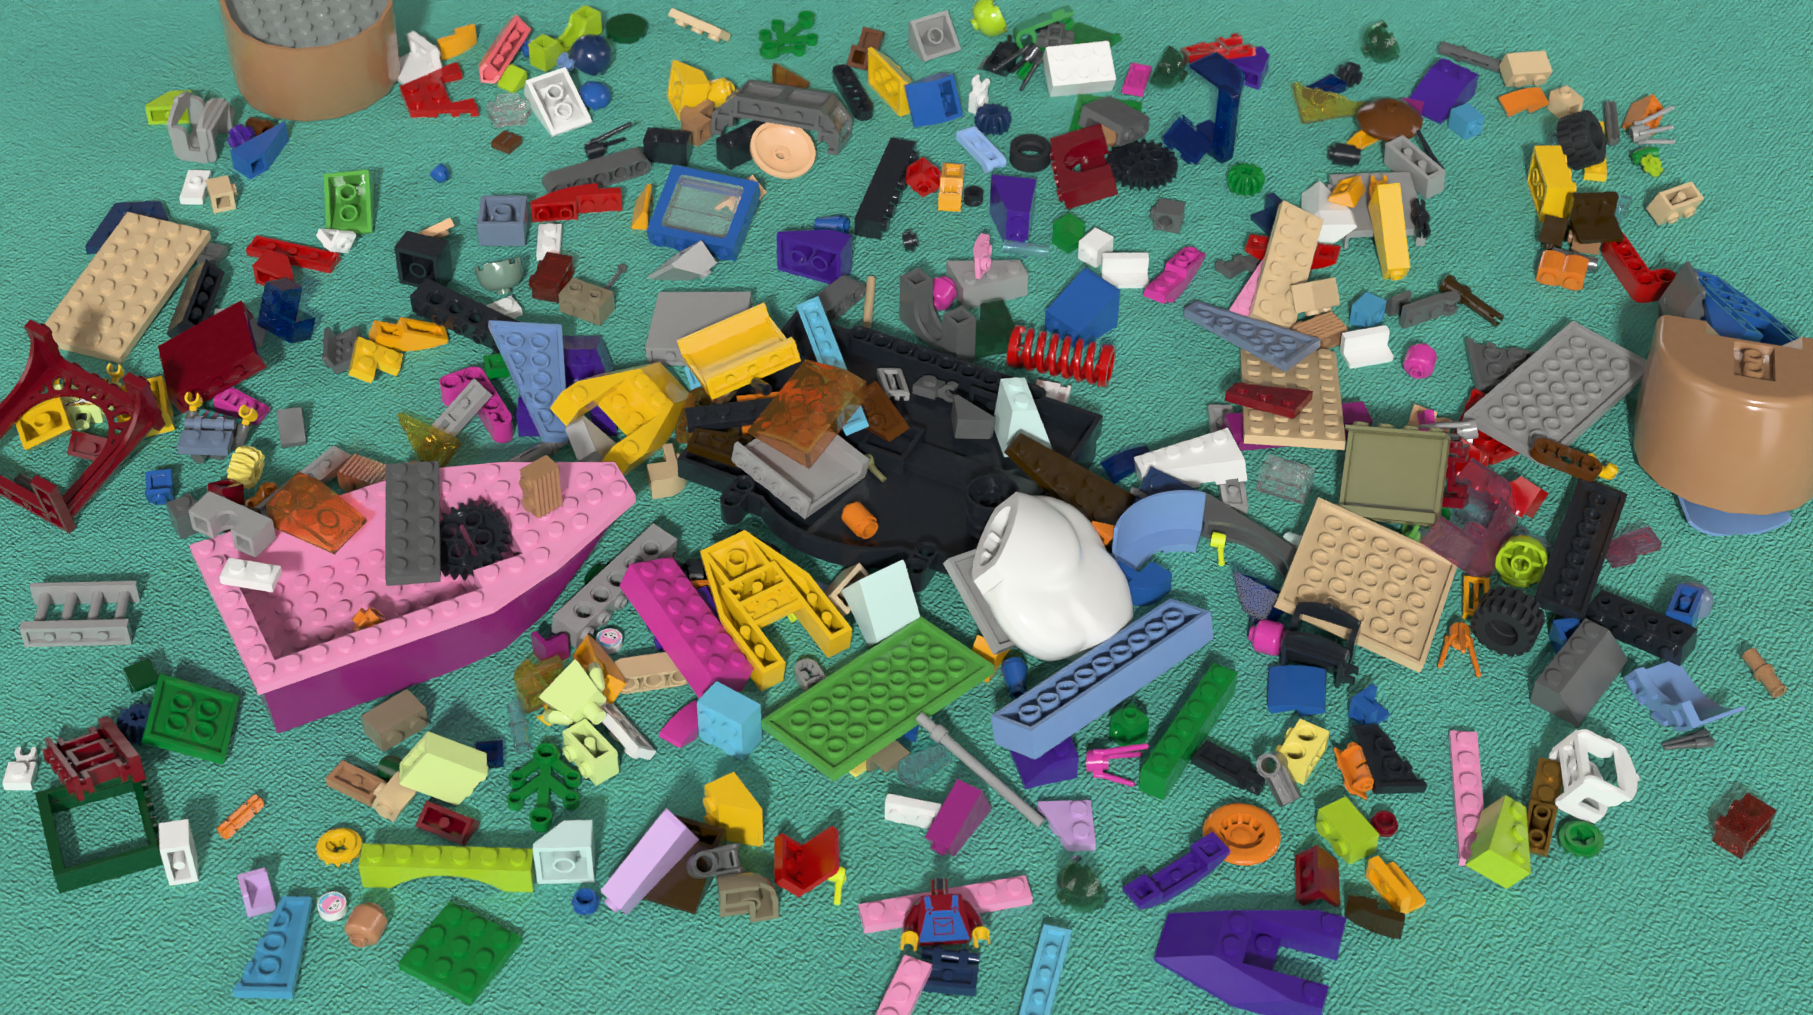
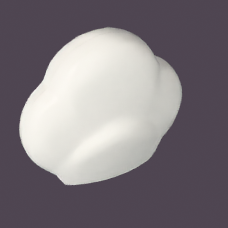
M1020 492L1014 493L995 508L977 546L973 561L972 578L982 597L989 604L997 623L1010 641L1018 648L1042 660L1057 661L1066 659L1073 662L1132 624L1134 607L1126 576L1118 563L1107 552L1095 527L1078 509L1053 497L1032 496Z

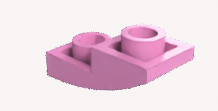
M982 233L978 236L973 249L974 275L976 279H980L991 266L992 245H990L989 235Z

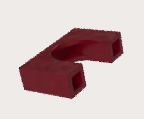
M1100 123L1050 138L1052 146L1050 154L1056 187L1059 188L1056 189L1060 202L1064 201L1067 210L1118 195L1116 181L1110 164L1083 172L1072 171L1076 165L1089 158L1109 153L1105 134Z

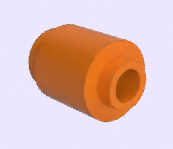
M860 502L850 503L843 509L842 521L858 537L868 539L876 533L878 529L876 518Z

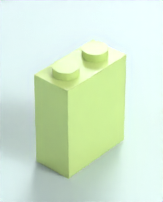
M428 731L400 762L399 785L458 806L466 797L472 794L473 789L480 781L482 782L486 779L489 771L487 753Z

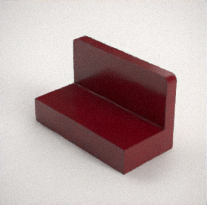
M72 430L67 455L94 461L102 452L108 437Z
M1318 845L1296 855V901L1305 906L1323 898L1333 907L1340 906L1338 861Z

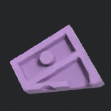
M1091 800L1037 801V812L1039 815L1043 814L1049 822V828L1054 835L1060 838V843L1067 852L1095 851L1096 840Z

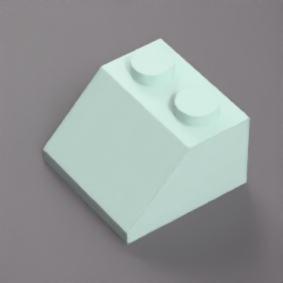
M592 820L562 821L533 844L537 884L595 883L596 852Z

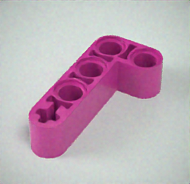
M468 367L447 374L440 379L442 403L446 406H449L473 379L481 383L492 396L477 412L478 417L495 442L507 443L513 439L514 430L511 413L481 368Z

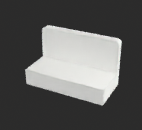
M1102 253L1101 276L1117 288H1146L1149 285L1148 253Z
M1387 325L1342 333L1339 351L1349 368L1386 363L1394 359L1388 347L1390 330Z

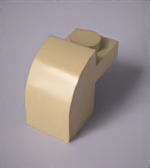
M672 443L662 445L664 462L647 464L648 483L652 499L674 496L680 493L687 485L688 480L678 477L677 458L680 455L679 452H674Z

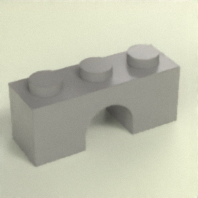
M210 491L188 510L193 530L214 539L222 531L231 529L235 549L254 558H257L276 539L273 520L267 515H261L244 505H239L224 496H219Z

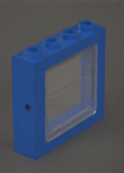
M672 165L647 229L650 244L682 251L702 240L713 257L724 261H736L761 196L759 183Z

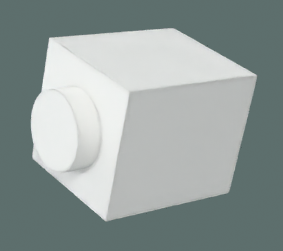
M1094 228L1079 241L1078 259L1097 268L1102 262V253H1112L1114 237Z

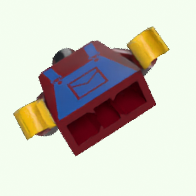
M946 878L931 879V895L920 896L919 902L912 904L903 920L900 950H903L904 944L913 945L914 952L917 951V947L970 944L972 936L973 946L976 948L978 947L979 939H985L988 945L991 944L990 932L984 927L980 915L972 904L964 900L960 893L948 894V881Z

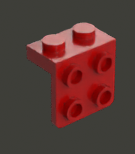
M834 826L824 830L803 845L783 833L774 838V883L797 897H801L839 871L838 829Z

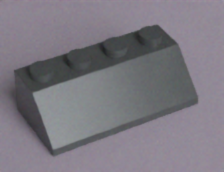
M1585 618L1535 681L1530 703L1579 727L1628 663V658L1610 630Z

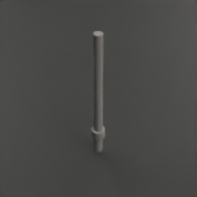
M923 712L918 715L916 721L930 733V737L936 743H942L1037 828L1043 825L1045 819L949 736V731L941 724L937 725Z

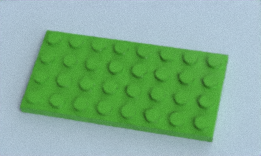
M920 616L762 719L761 727L832 781H836L919 725L916 718L920 713L923 712L928 717L932 716L993 675L994 665Z

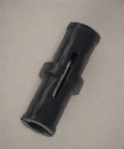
M1419 198L1411 202L1413 211L1412 223L1415 225L1417 237L1421 238L1422 232L1423 238H1427L1431 234L1429 226L1430 215L1426 211L1425 200L1421 199L1420 205Z

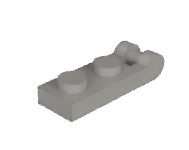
M473 379L431 425V432L435 436L440 437V441L445 446L452 445L456 440V435L491 398L492 394L476 379Z

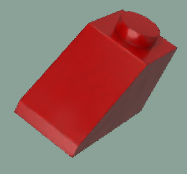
M268 249L252 265L255 282L279 292L295 296L297 294L288 256Z

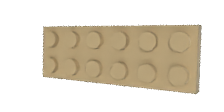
M1284 200L1279 204L1248 317L1292 330V326L1296 324L1298 313L1295 311L1291 285L1307 283L1324 219Z

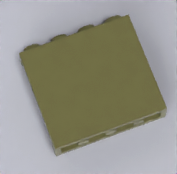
M1358 421L1354 422L1353 425H1345V429L1349 432L1339 504L1335 505L1373 522L1439 528L1451 437L1440 428H1428V431H1418V427L1403 426V429H1394L1393 425L1383 423L1378 424V427H1369V423Z

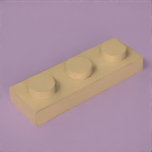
M671 8L668 15L675 19V24L684 28L687 25L692 26L691 31L700 35L706 32L708 33L707 37L716 42H719L720 39L728 42L731 36L730 33L676 9Z

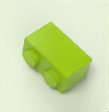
M1346 796L1318 809L1315 826L1317 832L1321 837H1325L1332 845L1334 852L1339 857H1342L1348 865L1376 852L1379 833Z

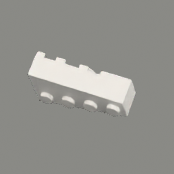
M1228 428L1134 457L1136 475L1140 485L1150 466L1193 488L1200 487V483L1214 481L1216 485L1226 484V480L1238 478V482L1247 481L1245 459Z

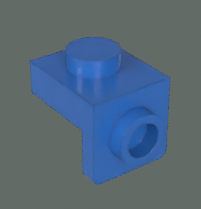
M171 469L145 472L147 489L145 490V496L149 503L164 505L168 501L174 500L173 472Z

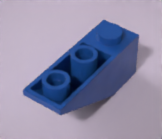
M282 122L230 150L234 169L250 180L267 171L289 141L286 123Z

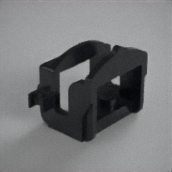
M1298 602L1291 620L1290 630L1286 632L1282 641L1281 666L1288 665L1289 660L1306 666L1322 668L1326 672L1336 675L1335 688L1339 689L1341 684L1344 683L1354 685L1355 677L1349 674L1358 675L1359 667L1352 665L1355 658L1361 621L1351 614L1336 608L1331 603ZM1303 614L1352 629L1347 649L1322 636L1301 632Z

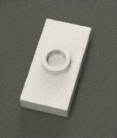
M188 170L179 197L181 204L203 205L207 194L205 180L212 178L211 170Z

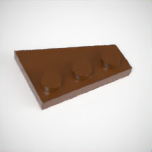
M876 381L857 393L869 424L864 429L888 442L910 429Z

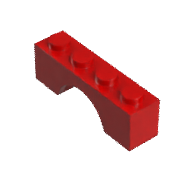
M1461 438L1463 444H1470V450L1468 451L1469 460L1466 463L1456 462V476L1464 479L1465 476L1472 480L1470 485L1481 492L1484 489L1492 493L1490 498L1501 505L1504 502L1511 505L1509 510L1522 518L1525 514L1533 518L1549 493L1522 476L1509 483H1496L1488 470L1489 454Z

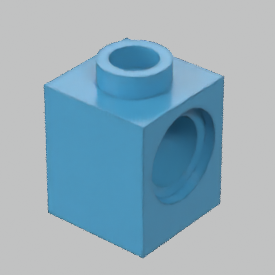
M1366 292L1352 305L1349 324L1360 329L1376 327L1384 319L1387 301Z

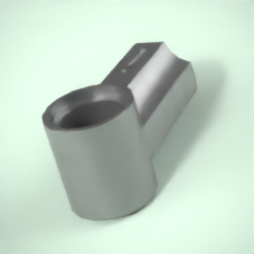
M1275 751L1262 754L1258 758L1256 763L1257 771L1265 778L1279 808L1302 797L1288 769V760L1284 754ZM1269 758H1273L1277 763V768L1274 772L1268 768Z

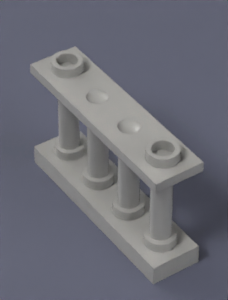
M137 581L30 583L31 594L34 604L37 605L34 621H21L19 630L25 647L132 645L133 634L129 619H125L128 603L141 601ZM102 603H117L114 619L98 620ZM64 604L60 621H45L49 605ZM75 604H91L87 620H72Z

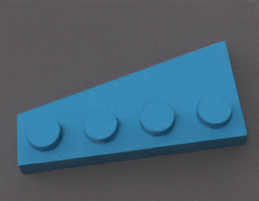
M282 896L267 925V932L257 943L256 952L252 960L247 962L240 983L237 982L233 989L234 998L294 999L313 906L311 897Z

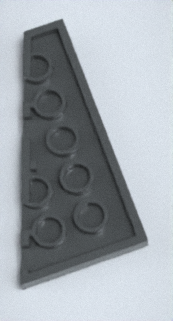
M1466 338L1465 341L1474 387L1484 393L1494 389L1535 353L1513 347L1509 350L1496 348V344L1487 342V346L1477 344L1471 338Z

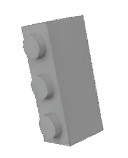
M1404 135L1385 144L1384 164L1393 172H1410L1415 190L1421 196L1428 199L1444 191L1445 170Z

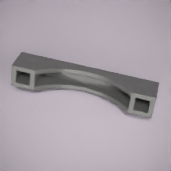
M1207 494L1201 536L1211 539L1213 532L1225 534L1226 541L1245 546L1270 561L1279 571L1283 580H1285L1297 548L1248 519L1240 512L1227 506L1222 501Z

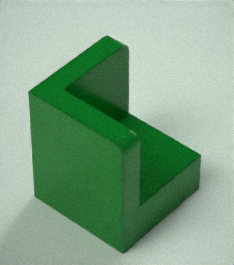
M1071 213L1054 221L1052 244L1067 254L1079 248V241L1085 236V223Z
M501 353L483 356L485 374L492 385L493 379L511 376Z

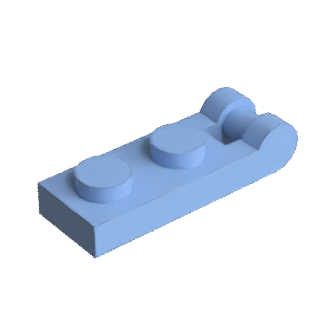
M975 126L956 132V140L981 165L984 173L992 172L993 168L996 167L1000 169L1006 166L1007 163L1004 155Z

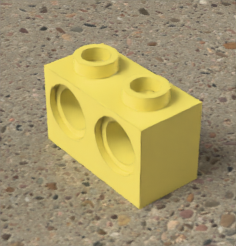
M1299 719L1294 728L1290 727L1284 738V744L1278 745L1275 751L1281 752L1286 756L1288 769L1294 781L1304 785L1327 749L1330 731L1302 719Z

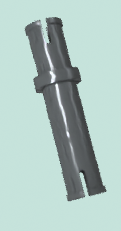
M1445 41L1440 45L1439 54L1454 58L1457 62L1463 61L1496 73L1500 72L1499 65L1502 60L1468 50L1463 45L1459 47Z

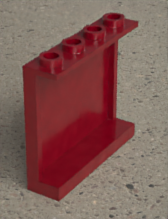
M242 300L158 346L168 397L182 414L189 411L190 405L185 401V394L187 392L192 394L191 402L196 400L197 393L201 395L203 402L267 368L266 361L257 351L250 320L254 318V315Z

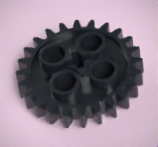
M1143 139L1142 142L1136 140L1134 143L1118 146V148L1112 147V152L1108 153L1106 165H1111L1116 183L1122 182V187L1130 185V190L1138 187L1139 191L1142 188L1150 191L1151 187L1158 190L1159 185L1166 187L1167 182L1172 183L1178 171V158L1174 157L1175 152H1169V147L1162 148L1163 143L1155 145L1154 140L1146 143V140Z
M471 501L469 507L461 503L459 510L452 506L450 515L442 513L444 520L440 521L441 572L445 577L450 574L453 580H456L460 574L462 579L466 581L468 574H472L474 578L473 570L493 564L495 560H504L501 552H509L506 544L512 542L509 537L512 531L500 509L496 510L492 504L487 507L483 501L477 507L475 502ZM462 524L478 552L476 557H474L467 540L461 532L460 525Z

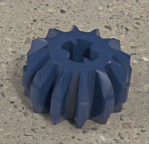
M993 102L990 105L985 103L983 107H978L974 123L975 127L981 133L984 132L985 136L992 135L994 137L997 134L1002 136L1003 132H1008L1012 116L1011 112L1008 111V107H1002L1001 103L997 105Z
M140 701L135 706L129 704V709H121V714L117 718L116 724L131 745L135 743L140 747L143 745L141 741L151 702L145 705Z

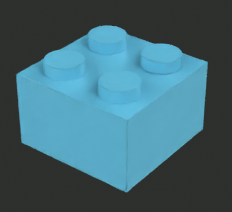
M717 681L697 701L699 738L707 744H712L724 750L726 754L735 756L743 761L762 741L761 704Z

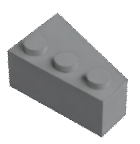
M991 260L990 269L980 279L975 278L974 261H946V277L955 283L957 297L955 299L959 306H963L966 310L1027 296L1028 273L1020 260Z

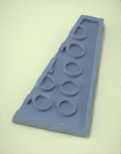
M1195 301L1184 309L1185 318L1284 372H1287L1320 348V338L1199 301Z

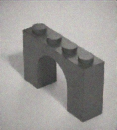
M920 268L900 276L899 320L932 350L971 363L975 362L976 318L963 306H960L943 314L941 323L933 305V279Z

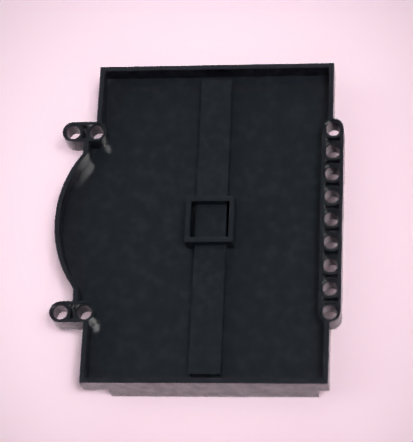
M795 312L780 331L787 339L790 337L794 339L801 361L761 378L762 381L772 386V392L827 387L800 314ZM830 323L856 393L874 381L879 384L877 368L902 369L910 392L909 401H904L903 396H900L899 401H894L893 396H890V401L904 418L910 429L890 442L866 429H861L846 436L836 411L815 416V418L863 455L871 454L875 466L887 478L886 481L881 482L867 469L866 476L804 519L778 497H775L763 485L756 482L744 470L687 452V447L677 458L678 477L723 493L720 497L721 520L728 525L740 523L748 513L761 517L778 538L795 549L817 559L842 566L851 567L860 563L865 570L869 571V569H884L903 560L913 592H921L927 587L937 571L949 575L943 564L948 558L977 549L980 540L969 533L966 523L965 493L970 481L986 474H1000L1014 480L1019 487L1020 493L1032 496H1051L1009 457H1004L995 430L993 431V437L990 439L955 438L951 420L953 402H947L939 397L933 400L913 394V384L923 375L934 376L939 380L946 381V383L954 381L958 383V387L954 391L949 389L950 393L959 395L969 401L972 386L998 394L1000 380L1014 377L864 326H856L849 330ZM892 374L895 379L897 390H900L896 379V374ZM1027 382L1053 451L1088 470L1095 460L1096 441L1102 433L1103 415L1047 397L1046 390L1043 387ZM750 384L730 392L722 403L737 402V396L749 395ZM741 427L714 430L728 432L731 437L742 435ZM761 428L752 430L751 435L748 436H752L751 440H754L768 430L762 431ZM860 502L876 518L878 529L872 537L868 539L858 537L842 521L843 509L848 504Z

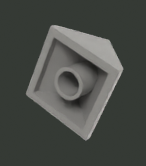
M948 10L909 22V48L922 62L961 50Z

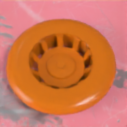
M1231 803L1223 805L1211 812L1203 824V837L1214 832L1230 849V854L1224 861L1231 864L1255 865L1271 858L1280 846L1281 832L1275 819L1265 810L1251 804Z

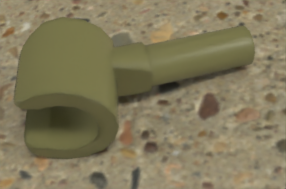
M865 454L864 456L870 459L868 469L881 482H885L887 478L875 466L873 456Z

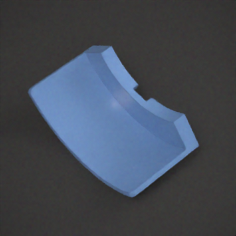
M1193 490L1166 491L1148 496L1133 504L1121 515L1115 525L1112 545V557L1116 562L1119 560L1138 571L1144 563L1152 559L1153 554L1160 551L1163 554L1176 551L1196 553L1201 538L1206 493Z
M1678 496L1689 525L1702 533L1712 536L1735 535V532L1738 535L1761 534L1785 525L1792 519L1789 511L1768 515L1727 513L1689 502Z
M1669 661L1648 669L1644 667L1635 669L1623 677L1641 706L1645 704L1653 712L1651 718L1662 726L1669 725L1674 727L1675 731H1688L1746 710L1745 706L1727 708L1715 703L1699 690L1682 665L1678 666Z

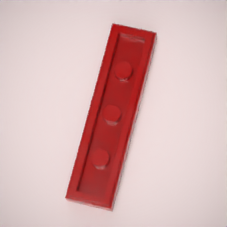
M258 235L255 236L246 248L248 256L260 258L269 249L288 256L290 265L330 274L341 260L340 253Z

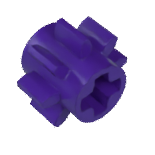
M239 124L228 131L230 137L227 139V142L234 149L251 140L256 134L250 126L244 127L242 124Z

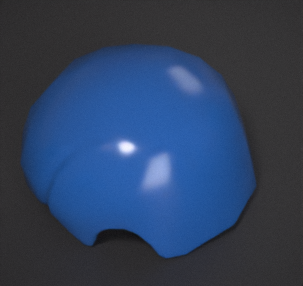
M588 81L578 91L584 106L591 107L593 111L605 108L610 104L611 92L606 85L600 82Z

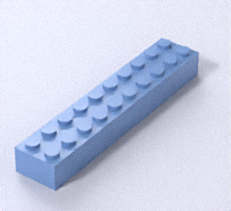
M1171 598L992 714L991 720L995 744L1029 758L1037 759L1041 757L1044 753L1059 745L1063 740L1078 732L1081 728L1096 720L1100 715L1115 707L1118 703L1133 695L1134 692L1149 684L1152 680L1167 672L1171 667L1213 640L1211 611Z

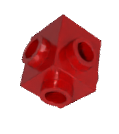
M922 157L907 167L905 182L913 191L924 198L940 188L941 171L937 166Z

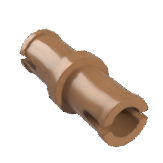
M1751 648L1742 655L1743 661L1753 671L1756 681L1764 685L1772 698H1778L1786 692L1787 687L1783 685L1774 673V667L1765 662L1756 648Z

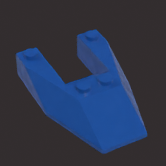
M1693 268V270H1697L1699 284L1704 286L1706 293L1705 299L1702 300L1704 316L1701 317V320L1706 321L1720 336L1783 346L1798 339L1775 316L1722 278Z

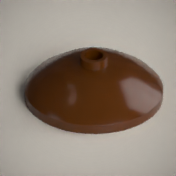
M1382 97L1370 100L1359 108L1357 124L1367 135L1390 142L1401 135H1404L1407 139L1415 137L1417 135L1416 130L1421 131L1423 118L1421 113L1412 104L1397 98Z

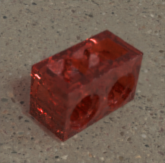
M1747 792L1740 801L1738 799L1734 800L1726 816L1720 815L1713 826L1716 832L1712 842L1742 860L1771 828L1777 810Z

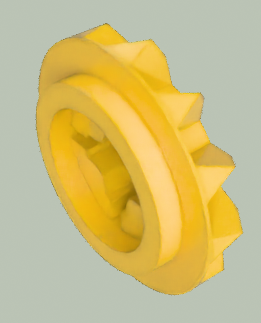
M348 828L332 829L324 833L317 842L316 851L319 860H323L327 866L335 864L338 868L341 863L346 862L350 865L353 858H359L362 840L354 830ZM344 845L345 850L340 849L338 852H335V847L340 848Z

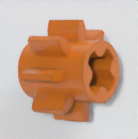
M370 606L367 610L361 607L352 618V621L356 623L353 626V630L357 632L383 623L386 618L374 607Z

